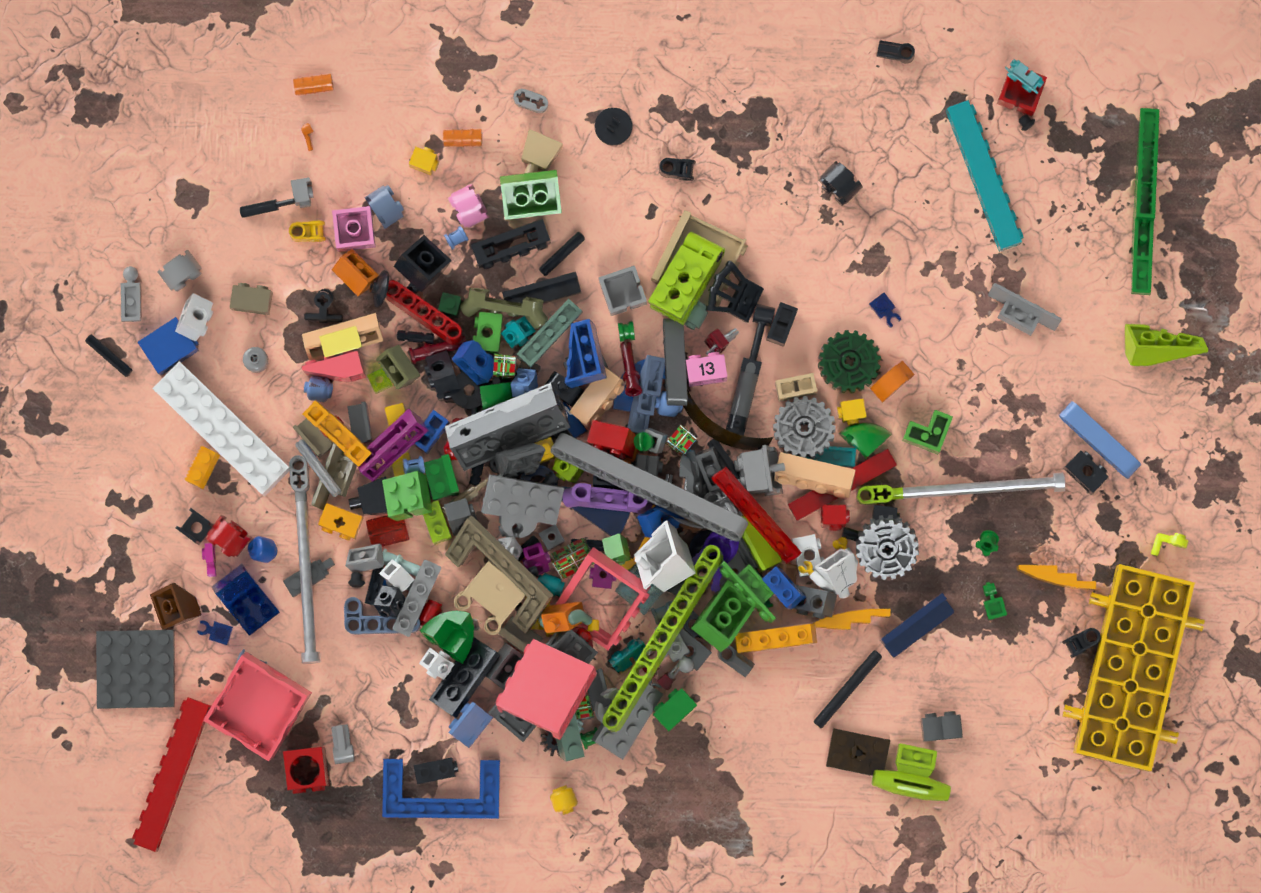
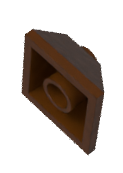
M172 583L150 594L162 630L183 624L202 615L196 597L176 583Z

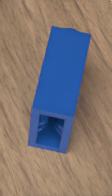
M177 317L138 341L141 349L160 376L171 370L179 361L183 362L199 351L196 347L199 345L197 340H191L175 332L179 321Z

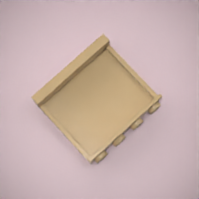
M684 210L651 281L657 284L660 282L679 248L683 245L685 238L692 231L725 248L722 262L698 300L708 305V290L715 281V275L726 266L725 264L729 260L738 268L740 262L737 260L740 255L743 256L748 245L745 244V238L741 239L692 216L690 212ZM730 272L725 278L731 281V279H729V276L731 274ZM722 283L719 290H727L728 286ZM719 296L716 297V306H719L722 298Z

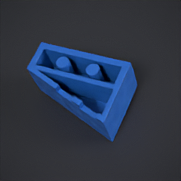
M590 319L571 324L567 376L565 377V384L570 388L607 378L596 326Z

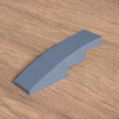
M651 355L646 356L639 379L642 393L633 397L627 428L633 433L645 432L648 429L649 417L654 415L656 397L660 396L665 358Z

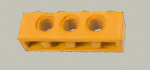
M815 624L738 633L735 637L737 653L817 643Z

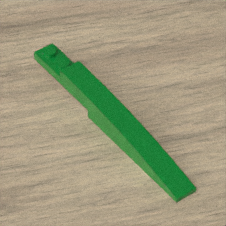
M1140 108L1131 253V294L1151 295L1160 109Z

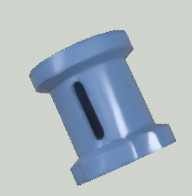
M461 226L449 235H444L452 250L461 242L469 240Z
M422 456L412 460L403 459L405 474L415 471L425 473Z

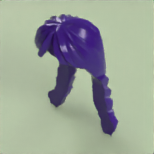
M712 531L705 539L703 548L692 558L693 565L696 564L704 549L709 545L717 546L723 554V561L728 564L738 551L739 541H732ZM712 552V553H710L709 557H711V556H716V557H717L718 552ZM720 567L713 576V584L711 586V590L715 593L720 590L719 584L722 578V574L719 571Z

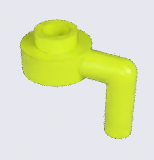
M1158 533L1151 555H1159L1162 542L1186 549L1189 541L1185 539V535L1175 533L1174 536Z

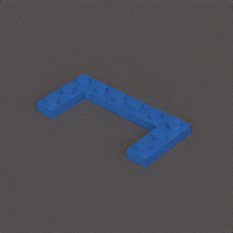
M383 759L382 817L499 819L500 760H480V799L403 798V759Z

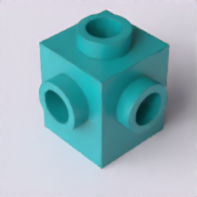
M524 316L516 321L513 319L505 325L506 329L501 334L510 347L514 348L517 345L520 347L524 346L529 341L528 338L536 330Z

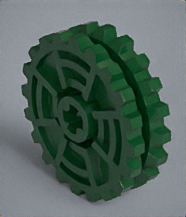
M845 330L843 334L837 332L834 335L835 338L829 337L827 339L828 345L824 344L821 348L823 352H820L818 359L821 360L818 363V368L822 369L820 375L826 378L825 383L827 385L831 383L833 385L832 389L836 390L839 388L841 393L849 390L850 394L855 393L856 389L863 391L865 389L864 386L869 387L872 384L871 379L875 380L878 376L876 371H879L881 367L878 364L881 360V356L877 355L879 349L872 345L874 343L872 339H866L867 335L864 333L858 335L856 330L853 333H850L849 330ZM847 357L850 360H854V362L852 363L853 366L845 364Z

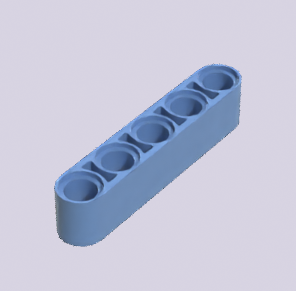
M1073 401L1059 414L1064 423L1125 478L1129 479L1141 466V463Z

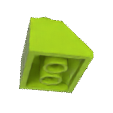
M744 515L741 516L748 522L742 538L755 559L760 572L763 573L782 563L779 554Z

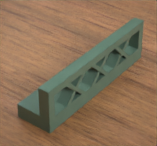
M568 298L517 353V359L525 362L531 368L583 311Z

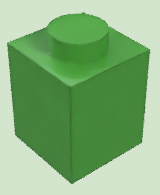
M620 533L602 539L604 552L607 557L619 565H623L626 561L631 560L627 539Z

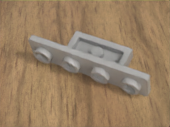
M996 283L993 284L988 293V296L1004 304L997 318L1030 336L1038 323L1055 331L1062 320L1054 313L1041 308L1039 305Z
M428 560L423 561L415 580L407 588L409 593L392 629L410 637L440 573L441 566Z

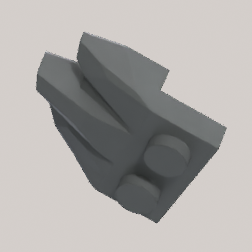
M688 450L686 457L684 455L681 457L679 477L686 479V491L704 499V496L709 493V489L696 460V451Z

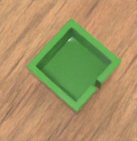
M415 471L382 480L389 518L400 521L412 518L413 515L419 516L432 512L425 474Z

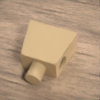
M529 129L521 158L522 162L528 164L524 174L537 172L538 169L547 171L562 150L563 143Z

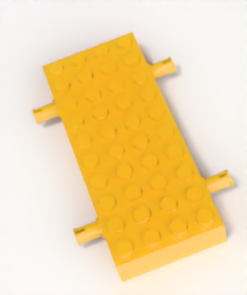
M1119 564L1115 569L1110 595L1105 596L1091 592L1089 604L1105 607L1106 612L1084 707L1080 709L1065 704L1063 709L1071 713L1064 711L1062 717L1076 719L1080 722L1073 750L1074 754L1151 772L1159 740L1176 745L1178 739L1171 738L1170 736L1177 738L1179 732L1162 729V724L1184 629L1187 627L1202 632L1204 628L1201 625L1205 623V619L1188 616L1195 582Z

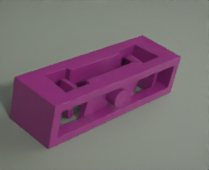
M408 409L367 446L372 453L358 467L361 474L373 482L426 434L428 429L421 417L411 409ZM413 430L418 432L413 437L410 434V432H412ZM406 435L411 438L409 441L405 439ZM377 463L383 464L380 468H376Z

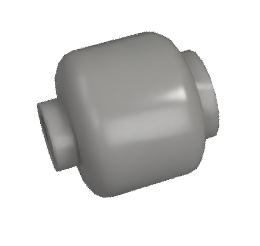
M251 347L245 351L243 363L249 371L259 373L267 368L269 358L263 349Z

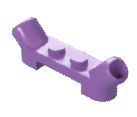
M578 483L573 488L565 489L562 496L563 503L568 508L581 506L633 512L638 515L652 508V502L629 491L591 487V484Z

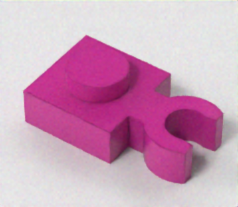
M204 543L205 548H202V559L206 560L207 576L217 577L215 546L211 543Z

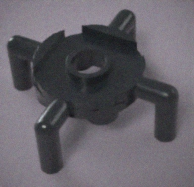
M460 369L461 373L456 376L459 388L437 394V398L439 401L452 399L456 405L470 410L471 414L474 415L479 413L478 408L482 405L480 386L501 384V381L498 377H495L488 383L477 385ZM471 385L475 388V392L473 395L468 396L464 393V388Z

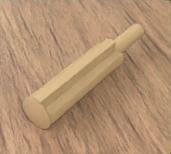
M488 478L475 487L472 485L449 503L464 498L467 499V502L471 501L479 495L478 491L487 485ZM443 506L441 509L443 513L447 516L445 507Z

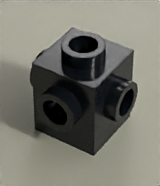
M382 586L373 605L382 617L397 618L406 598L398 587Z

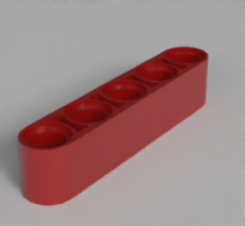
M395 280L389 281L386 299L447 343L457 345L462 341V330L456 322ZM391 289L398 290L395 294L388 293ZM407 299H411L413 301L409 305L404 304V301ZM421 310L428 311L426 315L418 314ZM438 320L443 322L441 326H435L434 323ZM452 331L458 332V335L455 337L449 336V333Z

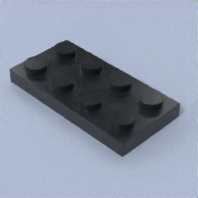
M473 637L470 651L463 664L458 661L454 662L451 672L441 681L429 700L454 718H457L500 654Z

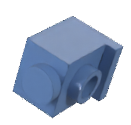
M517 369V375L511 383L512 397H517L537 389L536 370Z

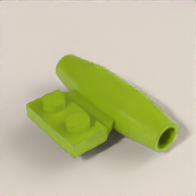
M901 743L898 744L895 761L898 771L875 770L872 777L873 786L893 794L921 800L948 801L951 792V786L929 778L935 768L937 751Z

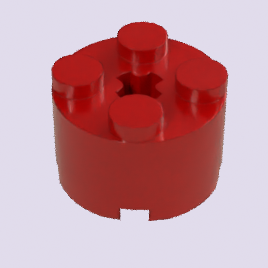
M220 515L207 533L208 537L206 540L214 546L216 544L222 548L221 552L226 556L238 557L252 537L247 536L248 532L232 520L228 523L225 521L227 517Z

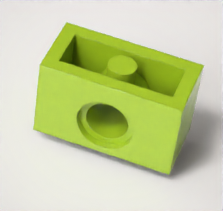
M438 500L431 503L432 512L423 514L434 545L452 539Z

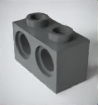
M796 585L806 596L794 607L797 610L796 613L808 616V613H813V617L824 619V616L832 617L837 594Z

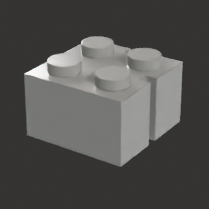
M635 265L598 277L610 316L626 312L629 306L632 310L647 305Z

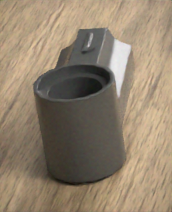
M730 645L727 647L732 652V656L729 659H724L721 655L722 652L718 650V658L745 678L755 665V663L741 653H737V650Z

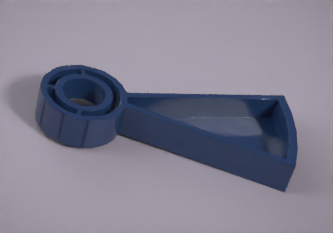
M539 465L535 473L525 475L524 473L520 479L531 481L536 476L545 478L546 473H553V471L543 465ZM581 506L571 507L572 510L609 536L621 534L630 515V512Z

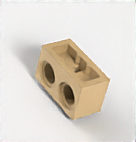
M814 373L775 381L779 402L791 400L795 397L801 398L817 394Z

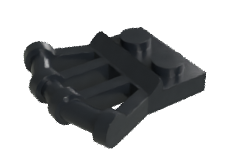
M729 260L725 264L726 266L715 275V281L709 287V300L705 310L727 312L748 323L764 288L746 279L737 266ZM731 271L738 279V285L725 278ZM722 283L735 290L732 297L719 290ZM719 296L730 302L728 307L716 306V297Z

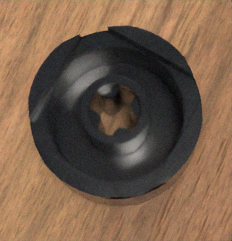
M837 161L818 180L822 184L823 190L828 194L832 192L835 200L841 206L847 204L863 188L859 180L857 182L854 181V174Z

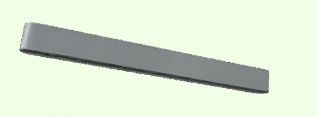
M559 434L551 448V453L555 457L732 541H739L748 526V522L743 517L567 434Z

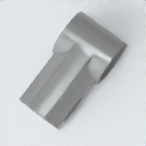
M348 724L331 727L335 765L355 762Z

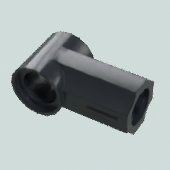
M880 40L877 57L908 64L914 60L915 49L909 43L900 44ZM909 50L912 54L909 57H903L901 52Z

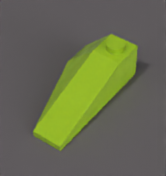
M1143 324L1125 325V354L1130 366H1151L1208 352V347L1203 337L1184 333L1174 335L1168 333L1166 329L1161 328V331L1151 330L1150 326Z

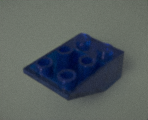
M240 564L212 586L214 593L249 636L280 613L243 564Z

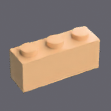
M606 367L607 378L591 382L569 411L590 428L593 420L601 421L602 415L612 407L614 399L623 392L626 385L623 379Z

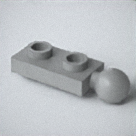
M129 266L123 271V277L127 280V283H121V321L137 322L141 321V283H135L138 271L135 267Z
M671 619L669 621V626H674L675 624ZM679 633L671 645L668 654L673 662L679 660L678 667L681 672L689 673L692 671L694 663L690 658L686 657L690 651ZM666 634L660 636L662 643L667 640Z

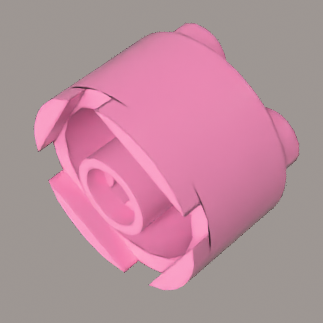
M473 184L452 193L451 197L448 198L452 207H455L456 211L459 212L456 216L460 224L468 228L489 218L481 197L474 192L475 187Z

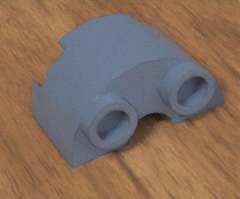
M383 185L364 197L384 229L404 217L402 214L404 208L399 201L395 202L392 198L394 193L389 185Z

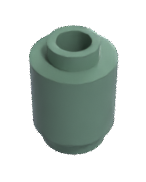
M698 301L684 325L692 330H695V328L699 329L708 314L707 310H705L706 305Z

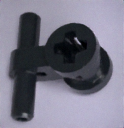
M326 288L321 289L314 297V303L319 308V313H305L304 319L319 321V323H327L328 321L342 322L343 315L328 314V307L334 300L333 292ZM322 295H325V298L328 299L326 302H323Z

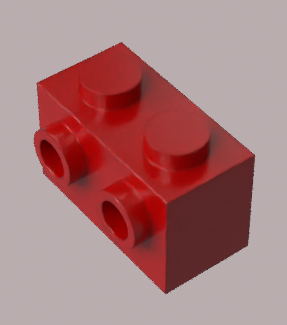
M823 505L821 507V528L829 527V531H841L842 527L849 523L850 510H846V505Z

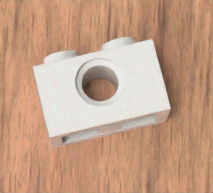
M192 293L185 302L175 332L194 341L200 336H204L208 329L206 323L213 314L211 310L213 302Z
M815 534L791 540L802 552L799 557L795 558L797 568L803 566L807 570V566L803 563L808 561L804 558V552L810 550L814 553V559L810 562L813 565L812 569L815 571V566L824 561V557H820L818 551L821 549L820 539L816 538ZM798 570L800 578L810 576L808 573L803 574Z

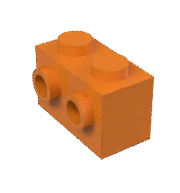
M353 249L342 255L331 269L357 296L370 288L371 282L375 281L379 276Z

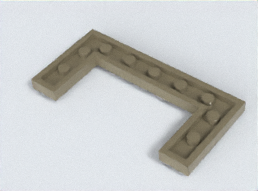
M470 516L463 524L445 555L457 567H460L474 546H476L527 596L512 620L526 634L531 630L553 597V594L473 516Z

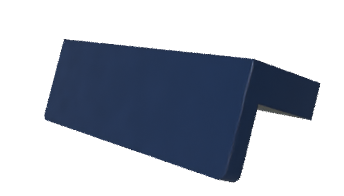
M943 593L880 639L893 658L954 613Z

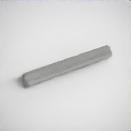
M303 439L296 442L295 446L331 495L337 497L341 494V489Z

